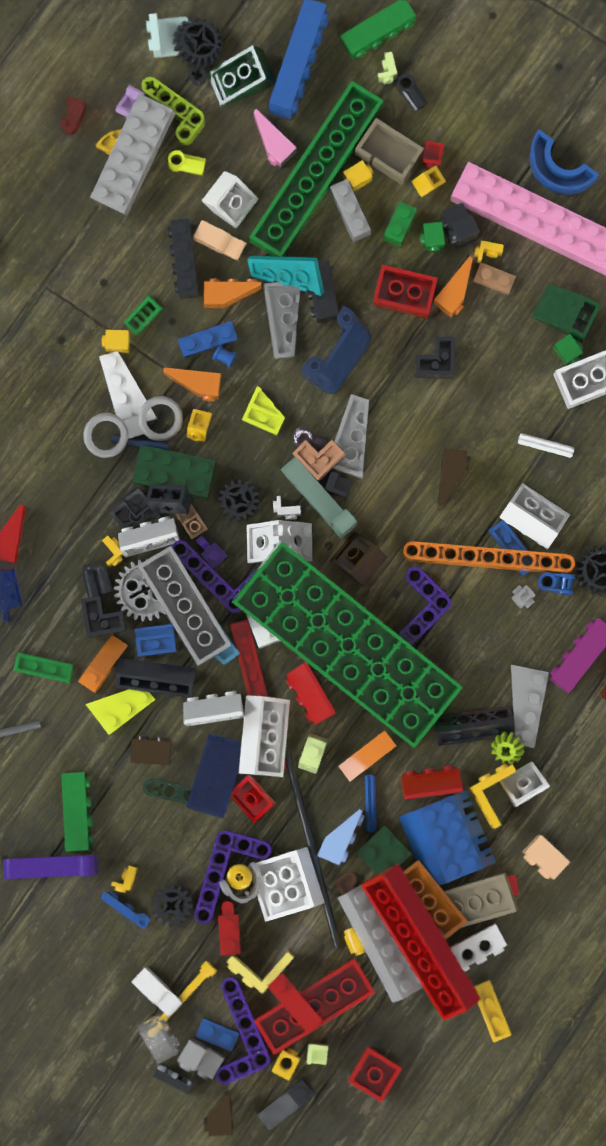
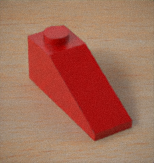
M20 505L0 532L1 562L17 564L26 512L24 505Z
M283 973L268 985V988L307 1034L311 1033L323 1022Z

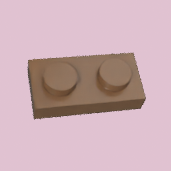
M480 263L473 282L509 295L516 276Z

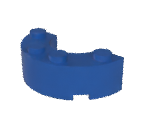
M539 129L533 139L529 154L530 167L537 181L546 189L562 195L577 194L590 188L597 181L599 174L585 163L574 170H564L558 167L553 162L550 154L554 140Z

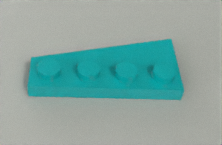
M250 256L247 259L252 277L270 282L278 281L284 286L289 287L292 285L299 287V290L305 292L310 290L320 296L324 293L317 258Z

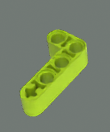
M153 77L145 78L142 82V90L145 93V97L174 110L176 113L174 117L181 122L176 130L177 140L183 146L190 145L205 125L203 113ZM154 86V90L151 88L148 90L147 87ZM163 96L171 97L167 102L161 100ZM180 106L186 108V110L182 113L176 111V109ZM194 117L201 119L197 124L191 122ZM183 132L190 134L188 138H181L180 135Z

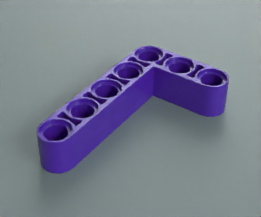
M178 540L174 542L172 548L181 563L230 612H240L241 609L239 607L236 609L231 608L229 602L234 599L254 572L233 590L185 541ZM184 545L186 551L181 555L177 554L175 551L176 547ZM193 558L199 560V565L196 568L189 566V561ZM211 572L213 574L212 580L204 581L202 579L203 574ZM220 585L226 587V592L223 595L216 593V588Z
M411 567L407 571L406 581L429 604L398 634L411 646L451 605L450 598L418 567ZM416 571L419 573L420 579L412 581L409 574ZM431 585L434 591L432 594L427 595L423 592V587ZM438 599H445L447 606L439 608L436 603ZM425 612L433 614L434 618L431 622H426L423 619ZM413 625L420 628V633L416 636L412 635L409 631V628Z
M222 831L217 835L195 911L197 922L206 924L213 917L221 890L219 882L224 879L231 851L265 859L271 854L269 843L230 831ZM228 834L231 841L228 845H223L220 842L221 835ZM240 840H248L249 848L247 850L239 848ZM261 844L268 847V853L264 856L259 855L257 852V848ZM217 853L225 855L224 863H216L215 855ZM213 871L218 872L220 875V880L216 883L211 882L209 879V875ZM210 890L214 893L215 898L213 901L205 900L204 893ZM205 909L209 912L207 920L199 918L200 910Z
M98 855L3 859L4 879L99 875Z
M235 977L224 979L221 987L249 1054L218 1068L216 1078L221 1084H229L264 1069L270 1062V1054L254 1022V1016L241 985ZM227 981L235 982L236 989L234 991H228L225 988ZM235 999L243 1001L244 1006L242 1009L234 1008L233 1001ZM248 1017L251 1020V1026L243 1027L240 1023L241 1019ZM250 1036H257L259 1043L255 1046L250 1045L248 1042ZM258 1054L266 1056L267 1061L264 1064H259L256 1061ZM246 1062L249 1069L242 1072L238 1069V1064ZM228 1070L231 1074L230 1078L222 1079L220 1071Z

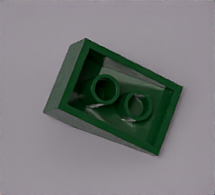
M253 45L207 72L220 106L261 92L276 83L264 50Z

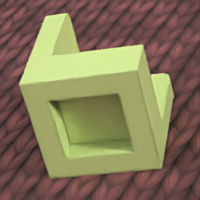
M309 1042L307 1064L326 1065L328 1044Z

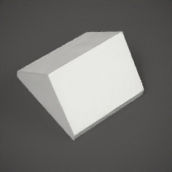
M532 761L499 781L514 807L550 787Z

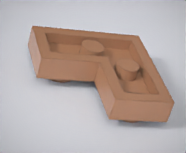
M305 440L292 453L318 481L346 455L333 440L320 452Z

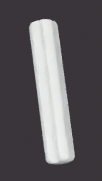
M521 433L518 439L519 444L562 456L572 457L574 453V448L527 434Z

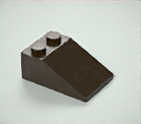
M444 448L437 511L442 510L463 477L465 470H468L470 467L471 456H467L466 450Z

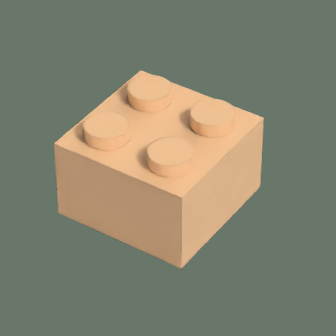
M537 835L522 851L525 854L523 858L530 865L534 866L536 864L539 867L538 872L545 879H555L570 863L542 835Z

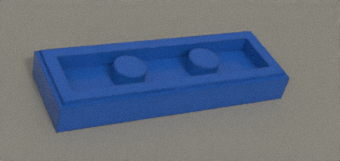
M504 520L489 530L502 549L528 551ZM507 555L511 562H513V558ZM524 557L522 562L524 565L529 566L532 564V559ZM519 570V572H520V574H521L522 576H524V575H526L528 572H530V571Z

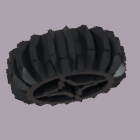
M191 17L188 19V22L183 21L181 25H178L177 31L173 34L175 39H173L172 44L176 45L173 48L174 51H179L177 58L183 57L182 63L188 61L189 67L195 64L196 68H199L200 65L205 68L208 64L212 65L214 60L219 58L218 54L222 52L220 47L223 45V42L220 41L222 34H216L219 29L212 28L213 22L208 25L207 19L201 22L199 17L195 21ZM189 31H198L197 34H186ZM199 51H202V52L208 51V52H210V53L205 54V55H197V53H198Z
M603 544L600 550H598L597 545H594V552L589 548L586 549L588 556L582 553L580 556L584 561H577V564L582 567L575 568V571L581 572L576 578H583L579 585L582 586L586 583L588 586L584 590L588 591L592 588L591 595H594L596 590H598L599 597L603 595V591L606 594V586L596 585L595 583L600 578L606 579V574L602 573L596 578L599 571L597 567L601 568L606 565V561L599 563L591 558L598 555L606 556L605 545ZM587 563L594 571L591 580L586 572Z

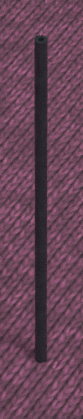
M286 740L285 763L311 861L325 902L323 907L335 948L342 945L288 740Z

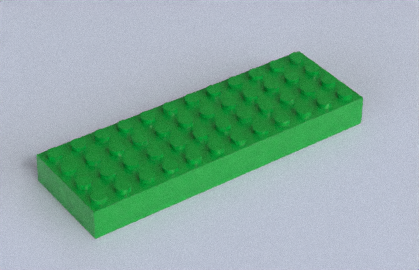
M279 541L232 600L236 606L414 748L463 688L282 541Z

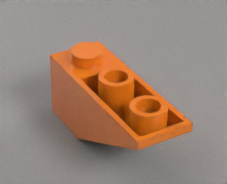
M209 279V282H204L205 308H225L261 290L262 283L256 279H248L246 282H239L238 279H228V282H220L219 279Z

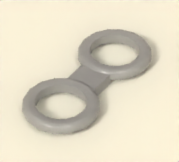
M157 396L143 404L139 415L121 419L115 414L100 413L92 417L86 424L83 432L84 443L87 449L95 456L108 458L121 453L126 447L128 439L145 434L149 439L165 441L174 437L180 430L183 422L182 411L173 399ZM157 404L168 405L175 414L173 426L165 433L151 431L146 423L148 411ZM101 421L114 422L120 429V440L112 449H99L92 442V430Z

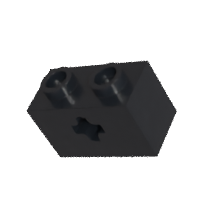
M150 484L146 502L154 513L188 515L192 496L186 486Z

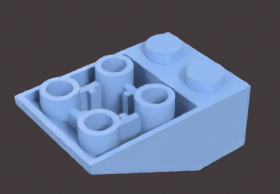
M358 810L325 837L318 853L319 857L338 865L341 862L345 863L349 854L346 848L348 844H353L357 835L353 833L356 825L360 827L364 815H361L362 810Z

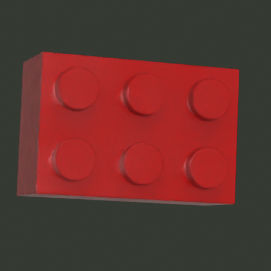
M382 265L373 306L428 319L438 278Z

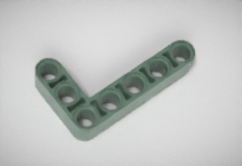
M296 457L280 469L341 539L357 526V521L347 509L344 511Z

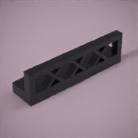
M510 706L440 715L435 722L438 746L493 739L497 735L501 736L503 732H506L508 736L513 732L515 736L514 720ZM499 714H508V718L497 717ZM482 716L488 717L486 721L478 720ZM461 719L469 720L468 723L464 724L460 723L459 721ZM447 721L450 723L448 726L443 727L439 725V722Z

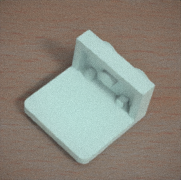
M149 14L150 21H146L147 32H151L152 39H148L149 51L153 50L154 58L177 55L179 51H174L173 48L176 45L172 44L173 39H175L173 34L177 31L178 25H181L183 21L188 22L187 17L158 20L157 14Z

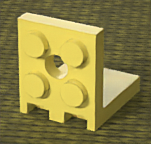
M288 950L264 979H261L236 955H232L227 962L229 963L228 968L237 975L239 972L244 977L243 982L250 988L254 986L263 993L268 988V985L275 980L294 958V955Z

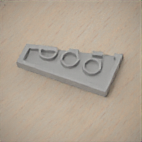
M351 394L335 439V443L346 455L332 469L362 479L369 400Z

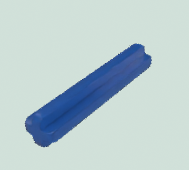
M375 775L365 776L367 832L377 831Z

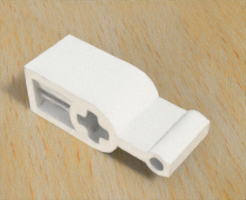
M145 967L132 981L168 1017L183 1003L148 967Z

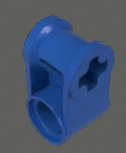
M544 573L538 578L537 586L542 591L573 595L572 584L575 575ZM544 577H548L551 580L550 587L543 585L542 579Z

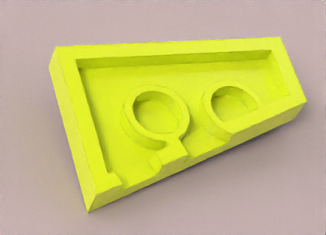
M129 689L86 705L110 735L154 702L155 699L150 692Z

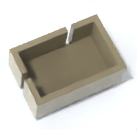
M376 118L356 147L355 155L368 164L372 161L374 168L403 185L410 175L412 168L416 166L422 157L424 148Z

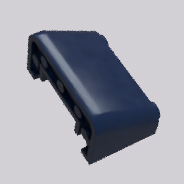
M345 306L342 307L337 316V322L342 327V337L326 361L318 357H312L307 360L302 368V378L327 394H334L341 388L371 342L370 331L356 314Z

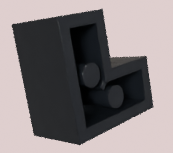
M463 202L442 211L440 222H442L443 229L447 228L449 232L447 237L452 246L455 245L456 249H459L477 241L480 231L472 214L468 215Z
M436 337L434 355H416L415 378L453 379L455 337Z
M101 596L81 599L86 633L89 639L127 632L125 617L122 611L105 614Z

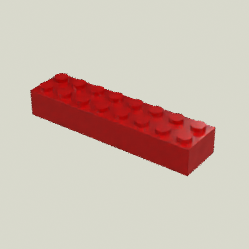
M399 864L374 875L361 885L443 1020L468 1011L482 1000Z

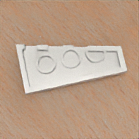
M118 351L99 356L116 415L121 419L139 415L140 408L146 402V399ZM152 409L147 413L146 422L157 419Z

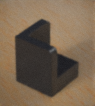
M331 472L325 490L327 493L347 499L353 482L340 477L338 473Z

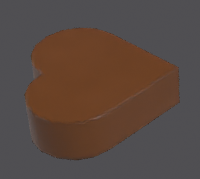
M347 872L333 881L340 893L344 895L354 889L357 876L353 872Z

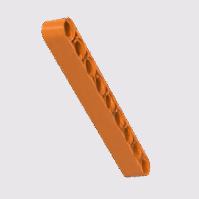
M414 541L408 542L403 550L406 560L422 563L568 574L575 565V560L570 555ZM414 547L417 550V554L410 556L407 553V549ZM434 549L437 555L432 558L428 557L426 551ZM451 550L455 552L456 556L453 559H448L445 553ZM471 552L475 558L472 561H468L465 559L464 554ZM485 554H491L493 555L494 560L492 562H486L483 556ZM505 555H510L513 558L511 564H506L503 561ZM530 557L532 564L529 566L524 565L522 558ZM549 559L551 566L544 567L541 564V560ZM567 560L570 563V568H562L560 562Z

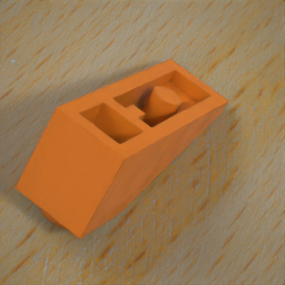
M469 256L434 299L433 304L450 317L454 313L458 315L464 307L462 304L473 260L471 256Z
M164 368V375L197 396L202 397L204 401L213 402L214 399H219L220 373Z
M111 635L78 682L94 693H97L128 645Z

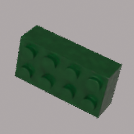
M140 445L132 482L136 486L149 488L150 484L186 486L193 498L208 501L216 461Z

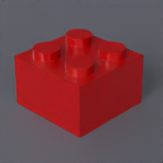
M367 1046L349 1076L348 1082L382 1103L402 1067L375 1049Z

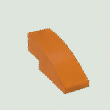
M383 731L338 767L348 780L352 781L395 748L396 745L386 731Z

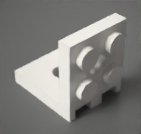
M277 520L247 525V563L263 562L279 541L285 543L307 562H312L311 523Z

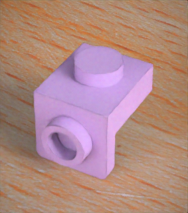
M129 85L125 96L116 107V112L128 117L138 94L145 96V93Z

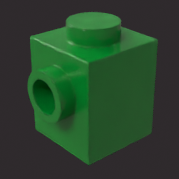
M442 222L423 224V233L420 234L421 245H425V250H430V252L441 251L445 245Z
M571 334L553 346V349L565 366L581 360L583 347L578 340H574Z

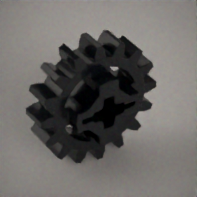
M232 480L230 487L226 484L224 485L226 491L220 490V494L223 497L218 498V501L223 502V504L219 505V508L225 509L223 515L230 514V520L236 517V521L239 522L240 517H243L246 521V515L253 517L251 511L258 510L255 504H259L260 501L255 499V497L259 494L258 492L253 493L255 487L251 486L249 488L248 481L243 485L241 480H238V484H235ZM240 488L238 492H230L234 489ZM247 492L251 495L252 502L246 499ZM241 496L244 503L236 505L234 499H238ZM226 499H228V501H231V509L227 507ZM240 509H247L245 512L238 513Z
M171 884L170 889H168L165 885L163 886V892L158 889L157 893L159 895L152 897L156 900L155 903L150 905L155 907L152 914L157 913L158 916L155 920L162 919V925L169 922V926L172 927L173 922H176L177 926H179L181 919L184 922L187 921L185 915H191L188 908H192L193 905L189 904L188 901L192 897H186L187 890L181 892L182 886L175 889L174 884ZM174 892L178 895L176 897H169L166 893ZM160 899L164 902L163 909L161 911L159 909ZM179 899L175 905L176 910L170 909L165 912L169 906L168 901L173 902ZM182 900H184L185 908L183 912L180 909V902ZM167 914H174L177 918L170 919L165 916Z

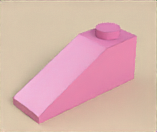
M256 109L254 111V118L268 156L267 159L273 166L278 165L282 168L297 153V148Z

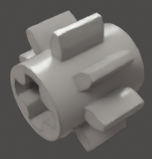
M519 585L512 591L515 594L512 600L519 608L523 606L529 608L535 602L532 599L535 597V594L527 585L523 588Z

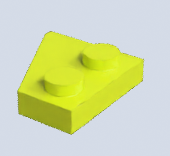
M257 386L242 421L278 435L285 417L263 393L261 388Z

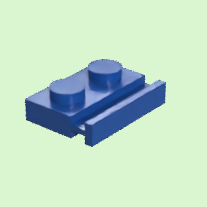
M172 624L135 629L138 657L177 652Z

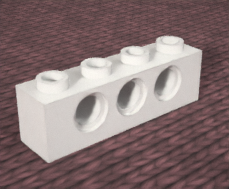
M493 924L451 946L450 949L466 972L470 969L469 965L475 962L478 965L486 961V956L492 953L495 956L503 952V947L507 945L496 924ZM482 940H488L490 943L486 951H482L479 948V943ZM465 949H470L473 953L469 960L462 958V952Z

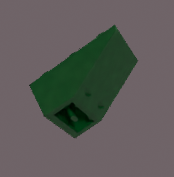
M548 284L531 318L566 335L571 334L574 339L583 342L601 304L583 295Z

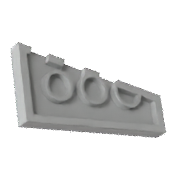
M281 282L266 283L263 285L274 359L294 357L300 299L299 287L292 285L287 287L282 285Z
M511 665L514 737L520 736L519 742H524L525 747L534 748L549 672Z

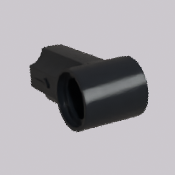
M410 74L401 75L397 82V90L403 95L415 113L426 106L428 102L415 84L414 78ZM408 81L410 83V87H402L401 82Z

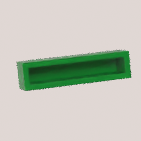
M398 0L340 35V42L352 60L356 57L357 59L362 58L366 55V51L371 48H378L388 38L389 40L393 39L402 29L407 30L415 24L416 15L406 0Z
M86 772L61 774L65 852L91 850L90 846L94 845L93 834H90L89 827L93 825L92 815L88 813V807H91V795L87 794V788H90V776H86Z

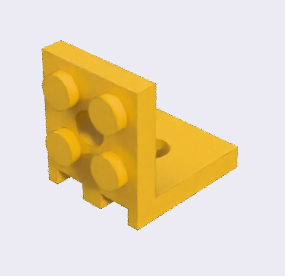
M507 763L496 768L495 771L497 773L493 775L487 773L478 778L479 783L469 787L491 829H495L501 824L482 790L516 772L514 766H508Z

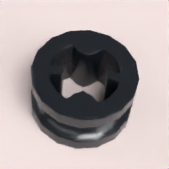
M193 67L190 70V82L194 85H202L205 82L206 73L202 67ZM196 72H200V76H202V78L199 77V80H195L193 74L196 75Z

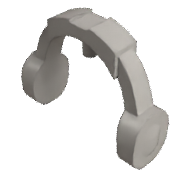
M255 862L249 864L254 876L252 890L250 892L246 890L244 892L245 896H234L226 881L222 880L219 882V885L226 896H230L239 903H247L258 895L260 887L259 877L262 874Z

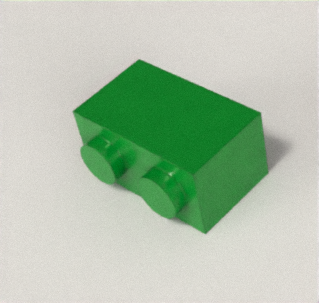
M400 201L386 229L383 240L401 248L416 216L417 209Z

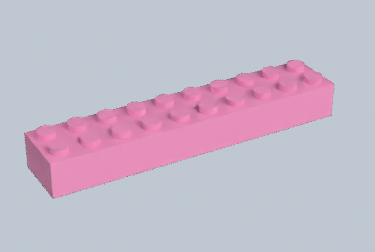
M470 162L467 163L451 195L450 201L456 204L463 202L466 209L606 276L605 227Z

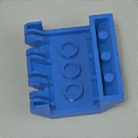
M467 790L399 817L416 862L418 860L421 862L438 885L448 883L496 862L493 854L485 857L486 854L492 852L491 848L479 850L478 844L485 843L487 838L485 836L478 839V836L485 834L478 818L470 820V818L477 816L476 811L470 812L467 815L464 813L463 808L472 805L471 800L463 803V800L470 798Z

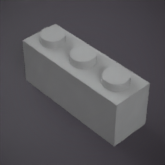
M348 179L330 186V194L353 243L370 236L371 229Z

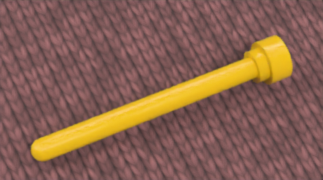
M206 960L201 965L199 975L178 998L184 1003L205 978L213 977L217 969ZM163 1013L148 1030V1035L154 1036L170 1017Z

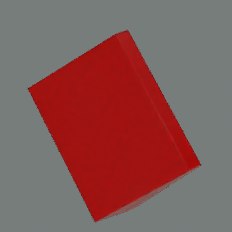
M250 774L228 794L253 823L276 804Z

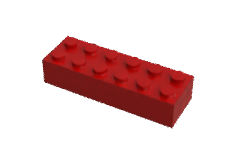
M353 958L302 989L299 993L323 1020L314 1029L316 1030L370 997L375 991L356 959ZM282 1003L254 1019L274 1055L307 1035V1032Z

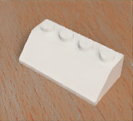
M246 696L239 773L283 777L290 700L263 696Z

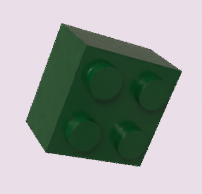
M385 826L356 852L376 874L396 864L401 865L411 855Z

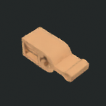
M203 220L193 236L194 241L237 261L246 246L245 242Z

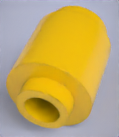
M354 928L344 931V938L351 954L355 953L358 956L366 952Z

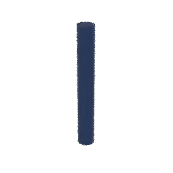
M112 435V443L118 444L121 436ZM129 438L126 444L137 447L144 445L163 450L169 449L168 443Z

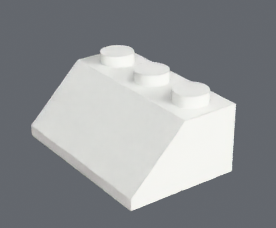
M522 483L500 518L521 531L524 535L535 540L539 545L548 549L570 514Z

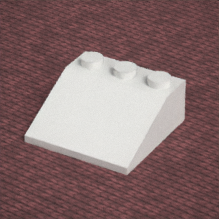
M163 517L158 519V523L151 524V522H145L140 524V528L133 529V527H127L122 529V532L118 533L120 551L126 558L173 545L174 542L180 540L174 518Z
M237 691L226 692L223 697H218V694L206 695V699L199 700L198 697L187 698V702H183L184 724L186 726L244 718L241 694H237Z
M307 847L256 863L262 874L259 877L260 887L257 896L265 922L325 903Z

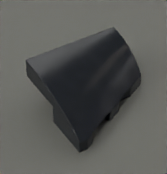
M139 486L108 508L110 515L120 527L129 526L132 523H143L145 520L154 518L157 520L162 517L160 513L151 511L146 502L147 496Z
M159 1063L153 1075L154 1078L187 1095L194 1085V1081L178 1074L177 1071Z

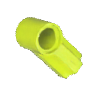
M178 150L172 151L169 154L168 166L172 171L203 175L205 158L183 154ZM173 158H180L182 162L175 165L171 160Z

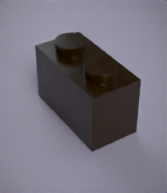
M137 736V739H132L130 762L170 765L172 742L167 741L168 738L156 737V741L148 740V736Z

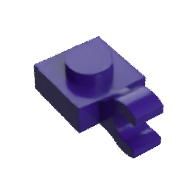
M202 536L196 540L204 550L201 556L213 569L228 557L215 542L210 546Z

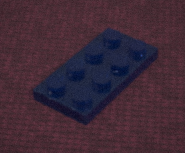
M212 734L208 735L186 808L224 819L240 767L242 743Z

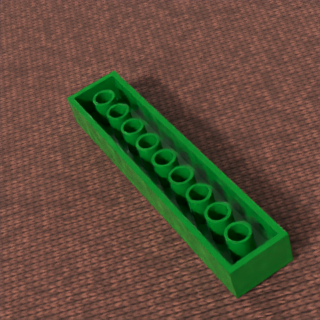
M350 82L249 237L250 243L273 257H285L329 191L330 186L333 185L356 147L382 110L384 100L355 82Z

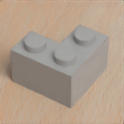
M191 1037L177 1061L180 1062L179 1066L186 1071H195L196 1069L198 1070L197 1074L207 1080L208 1077L213 1079L225 1056Z

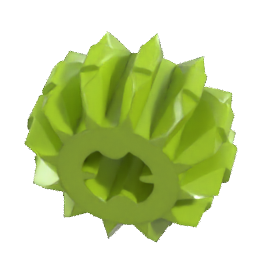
M503 732L501 736L497 735L495 741L492 742V747L494 748L492 754L497 755L496 760L502 759V764L508 761L512 765L514 761L518 762L521 759V755L524 754V749H522L524 742H519L520 736L513 737V732L509 736L506 732Z

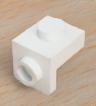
M277 496V501H273L274 512L278 513V517H286V520H295L297 516H301L300 506L281 507V496Z

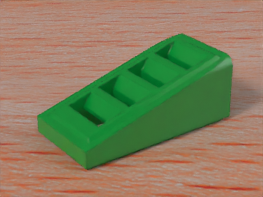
M148 295L123 323L138 336L163 311L164 307L152 295ZM149 303L156 308L155 311L148 306ZM145 308L151 315H146L142 310ZM138 314L145 319L144 322L137 317ZM133 319L140 325L139 328L131 322Z

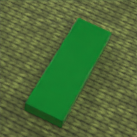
M18 652L13 671L70 683L74 664Z

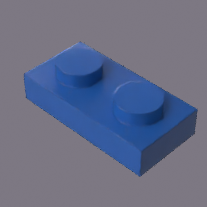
M203 1018L196 1037L232 1052L239 1033Z

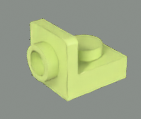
M392 52L385 53V60H382L384 72L378 74V82L388 84L397 79V71Z

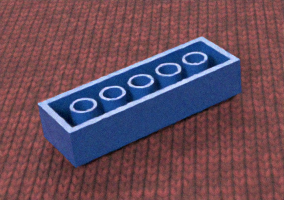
M304 0L269 101L270 114L290 121L293 115H297L299 98H302L305 92L304 81L309 80L311 63L314 64L317 56L316 46L321 45L323 29H326L329 21L327 4L314 0Z

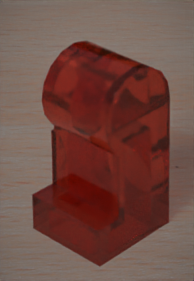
M67 96L65 104L68 107L66 116L61 119L60 127L64 134L71 136L78 131L87 105L81 100Z

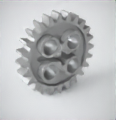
M131 562L132 568L129 569L125 566L126 573L119 572L122 579L115 580L120 584L114 587V590L119 591L114 597L121 599L117 602V605L123 604L124 606L121 611L128 610V617L134 614V620L141 616L142 622H144L145 617L152 621L153 615L159 619V612L166 613L158 600L153 598L151 589L148 590V595L141 593L135 598L130 599L131 595L141 592L143 586L149 588V585L138 569V565L135 566ZM129 582H137L138 587L135 591L127 589ZM139 598L145 599V607L137 608L135 605L136 601Z

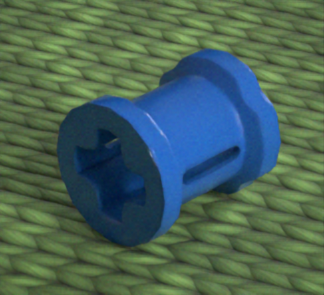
M220 344L212 359L219 360L230 368L237 353L224 349Z

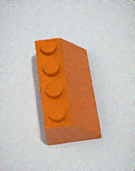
M419 860L404 871L445 940L468 922Z

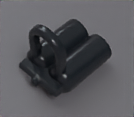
M104 561L91 562L89 565L82 566V576L88 598L114 592L109 570Z

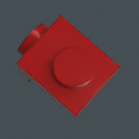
M425 141L421 164H425V168L431 169L434 166H441L444 144Z

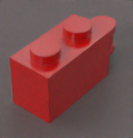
M226 901L222 904V915L218 916L221 956L241 954L239 914H234L233 903Z

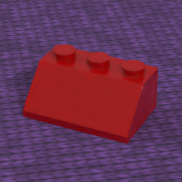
M307 662L287 674L288 679L285 681L290 690L295 689L298 694L295 699L300 707L304 705L307 713H305V716L310 724L314 722L316 726L336 714Z
M453 765L442 767L443 771L435 772V768L424 769L422 774H416V771L404 772L405 776H401L403 799L463 792L459 769H454Z

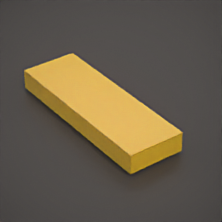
M490 980L474 985L482 999L478 1002L493 1042L511 1036L510 1029Z

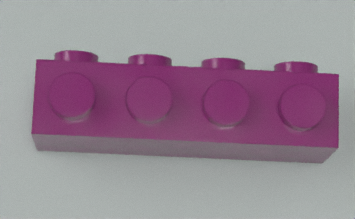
M599 618L595 621L591 619L585 627L587 632L584 636L580 634L573 642L576 645L573 650L570 651L568 649L561 658L564 660L560 666L556 664L549 673L552 675L549 680L567 694L571 692L606 647V623Z

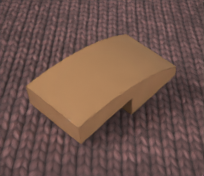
M192 504L188 515L175 514L191 539L207 530Z

